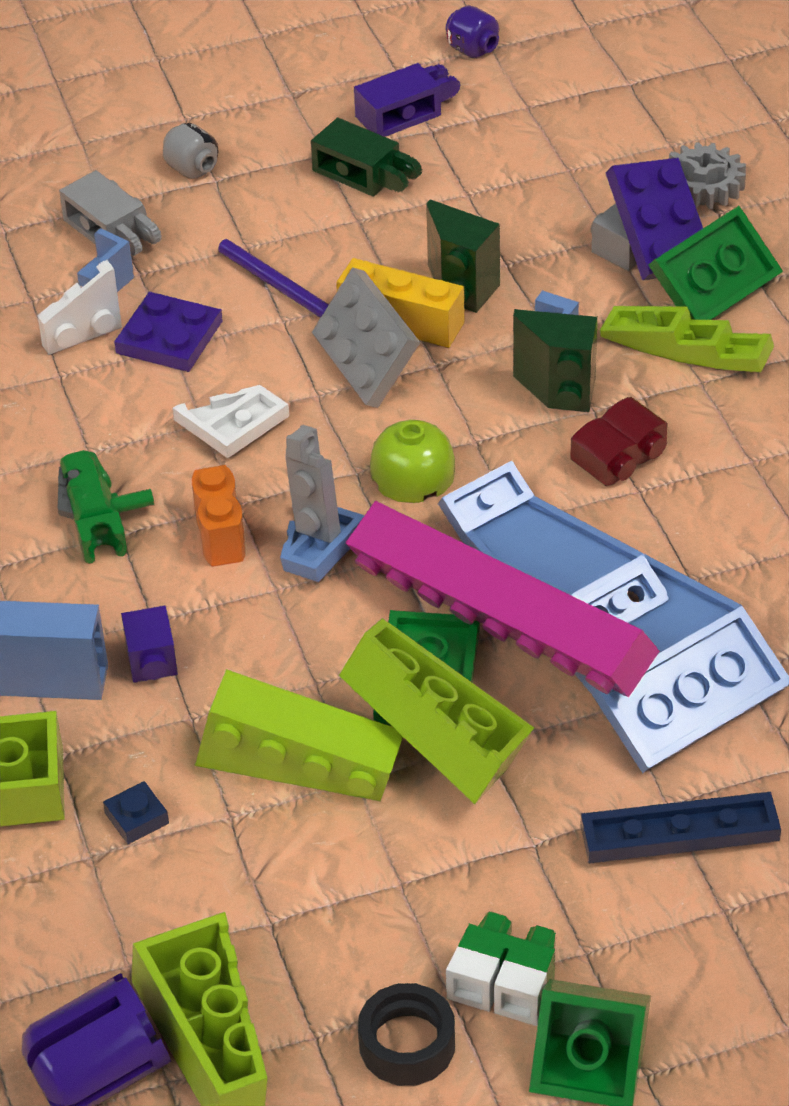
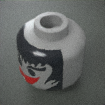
M182 123L172 128L166 134L163 142V158L169 166L180 174L194 179L203 176L215 167L219 148L215 138L193 123Z

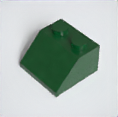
M430 199L426 203L428 267L433 279L464 286V309L477 313L500 286V224Z
M514 309L513 377L547 408L590 412L596 380L598 317Z

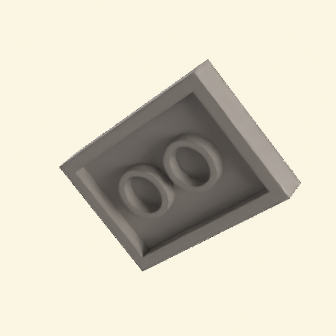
M356 268L351 269L312 331L313 335L365 405L376 408L380 406L420 344V341L367 273Z

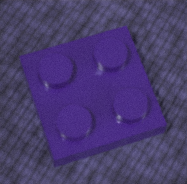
M149 291L114 341L116 354L190 372L223 322L222 310Z

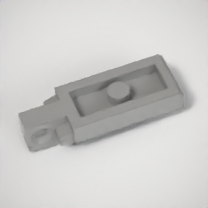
M301 425L298 430L286 437L287 449L285 454L296 532L331 543L341 533L331 460L325 459L320 455L317 429Z

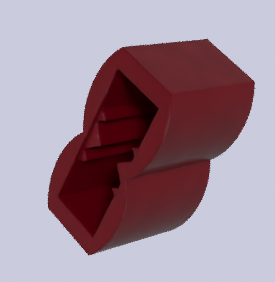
M633 397L624 398L608 409L601 418L588 422L572 436L570 459L605 486L613 485L619 480L628 479L635 471L637 465L645 463L650 459H655L663 453L667 445L668 423Z

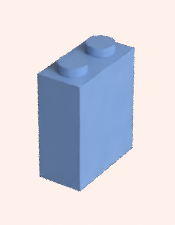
M0 601V696L102 700L108 660L99 605Z

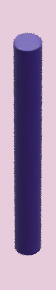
M224 239L219 244L218 251L318 317L321 318L329 306L328 303L232 241Z

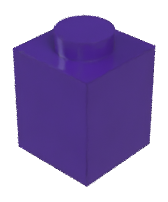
M166 605L121 613L133 683L178 675L174 642Z

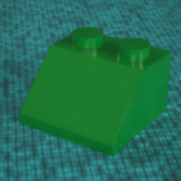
M550 979L542 990L529 1092L608 1106H633L645 1044L651 995Z

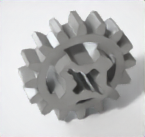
M698 142L695 143L694 149H689L683 145L680 147V154L670 152L669 159L679 158L696 208L706 203L709 209H713L714 202H719L726 206L728 205V197L738 199L739 192L745 189L746 164L740 163L741 156L739 154L729 156L730 148L728 147L716 150L715 143L702 147Z

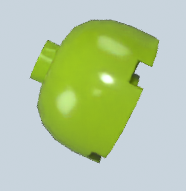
M422 420L399 421L386 427L373 445L370 460L372 481L374 480L378 484V490L384 496L398 502L419 503L424 502V495L436 492V497L442 495L453 483L455 475V457L450 440L436 425Z

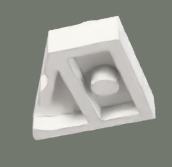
M108 260L96 266L100 273L82 288L78 283L74 284L64 293L59 301L50 304L37 315L42 346L48 355L122 328L115 272Z
M261 385L241 389L233 394L224 393L209 397L210 405L187 410L185 403L173 407V416L177 423L227 458L289 417L288 404Z

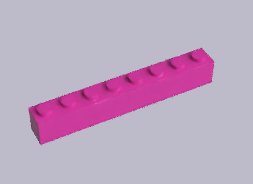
M376 500L346 541L349 548L358 556L355 563L369 574L377 576L379 572L386 574V579L402 591L408 592L410 588H413L430 605L436 608H440L442 603L449 606L450 612L467 624L472 625L477 620L495 638L503 642L508 637L516 640V645L521 650L536 659H539L542 654L551 658L550 662L565 674L574 676L577 671L586 676L585 680L590 685L605 694H609L613 689L629 698L660 652L642 629Z

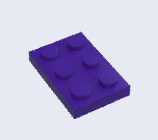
M679 158L612 165L605 172L642 281L657 279L648 264L703 229Z

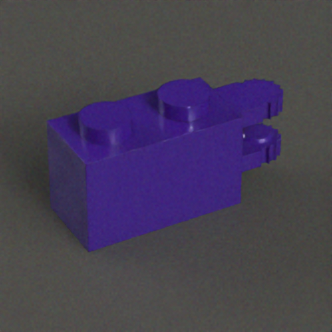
M419 63L354 86L355 117L367 130L386 137L441 116V102L448 100L449 97L456 96L461 85L454 76L450 75L448 77V70L442 64L423 68Z

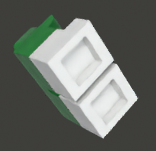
M489 911L478 926L469 923L446 968L447 999L490 1012L494 1002L495 1014L538 1026L542 990L550 979L554 980L556 933L552 929L536 925L535 927H530L525 940L511 936L512 921L504 915Z

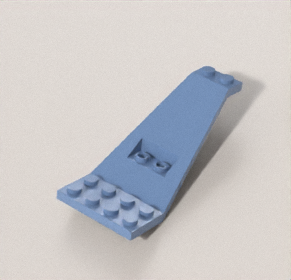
M513 461L447 494L439 501L438 505L464 544L642 629L660 652L629 698L613 689L609 694H605L590 685L585 680V675L577 671L575 673L577 678L592 694L642 773L789 686V675L741 604L539 499L533 494ZM627 592H634L638 596L639 602L630 600Z

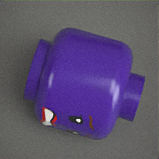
M470 5L455 10L447 20V40L452 48L469 58L480 57L492 52L497 47L499 42L498 21L478 7Z

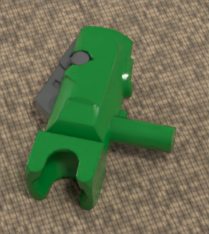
M82 450L67 454L60 460L58 513L60 516L74 519L79 545L86 563H93L95 561V549L105 544L112 546L116 555L120 557L125 556L127 544L119 513L153 506L154 498L151 489H146L120 496L117 493L111 494V479L97 455L93 452Z

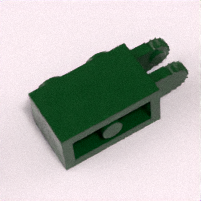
M338 117L311 140L312 171L373 197L383 188L391 191L394 190L398 193L402 192L408 186V179H416L422 174L421 171L423 169L420 162L414 159V157L411 158L410 155L400 152L398 142Z

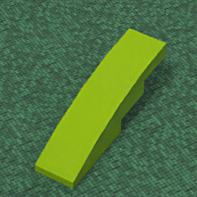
M614 306L599 330L601 337L640 352L681 363L722 370L761 372L774 348L771 334L733 333L729 320H691L688 307Z

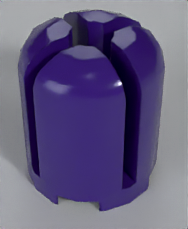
M122 973L30 1024L22 1034V1055L50 1106H96L171 1062L162 1039L156 1040L155 1030L145 1013L144 1006L127 978H123Z

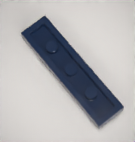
M771 791L581 813L580 823L589 864L780 841L781 826Z

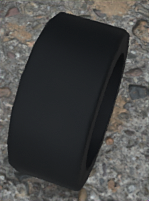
M397 983L380 989L365 1002L358 1016L359 1052L366 1068L380 1080L395 1085H419L435 1079L448 1068L455 1053V1015L448 1001L434 989L417 983ZM400 1016H416L428 1020L436 1027L437 1039L427 1048L419 1051L399 1053L385 1048L378 1042L377 1030L388 1020Z

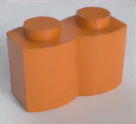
M226 465L196 469L192 475V490L196 523L201 533L202 550L206 561L212 567L243 562L246 554L241 505L236 496L235 478L232 471Z

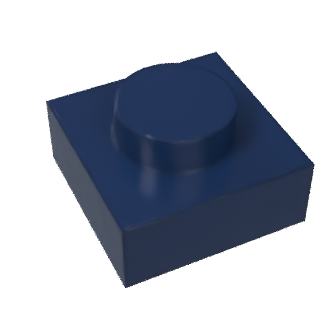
M145 781L103 801L106 816L127 844L169 824L168 811Z

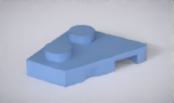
M337 507L341 533L331 543L296 532L295 521H289L287 529L288 540L284 543L280 556L283 570L319 582L349 551L350 548L346 541L365 515Z

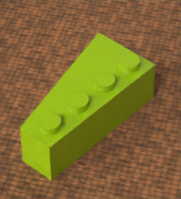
M383 618L364 633L339 674L357 694L474 804L481 799L509 768L534 730V727Z
M226 669L209 710L195 766L381 801L403 736L391 726Z
M222 912L133 943L132 983L200 1105L265 1106L267 1074L254 1023H251L245 987L241 984L235 948L230 941L226 913Z

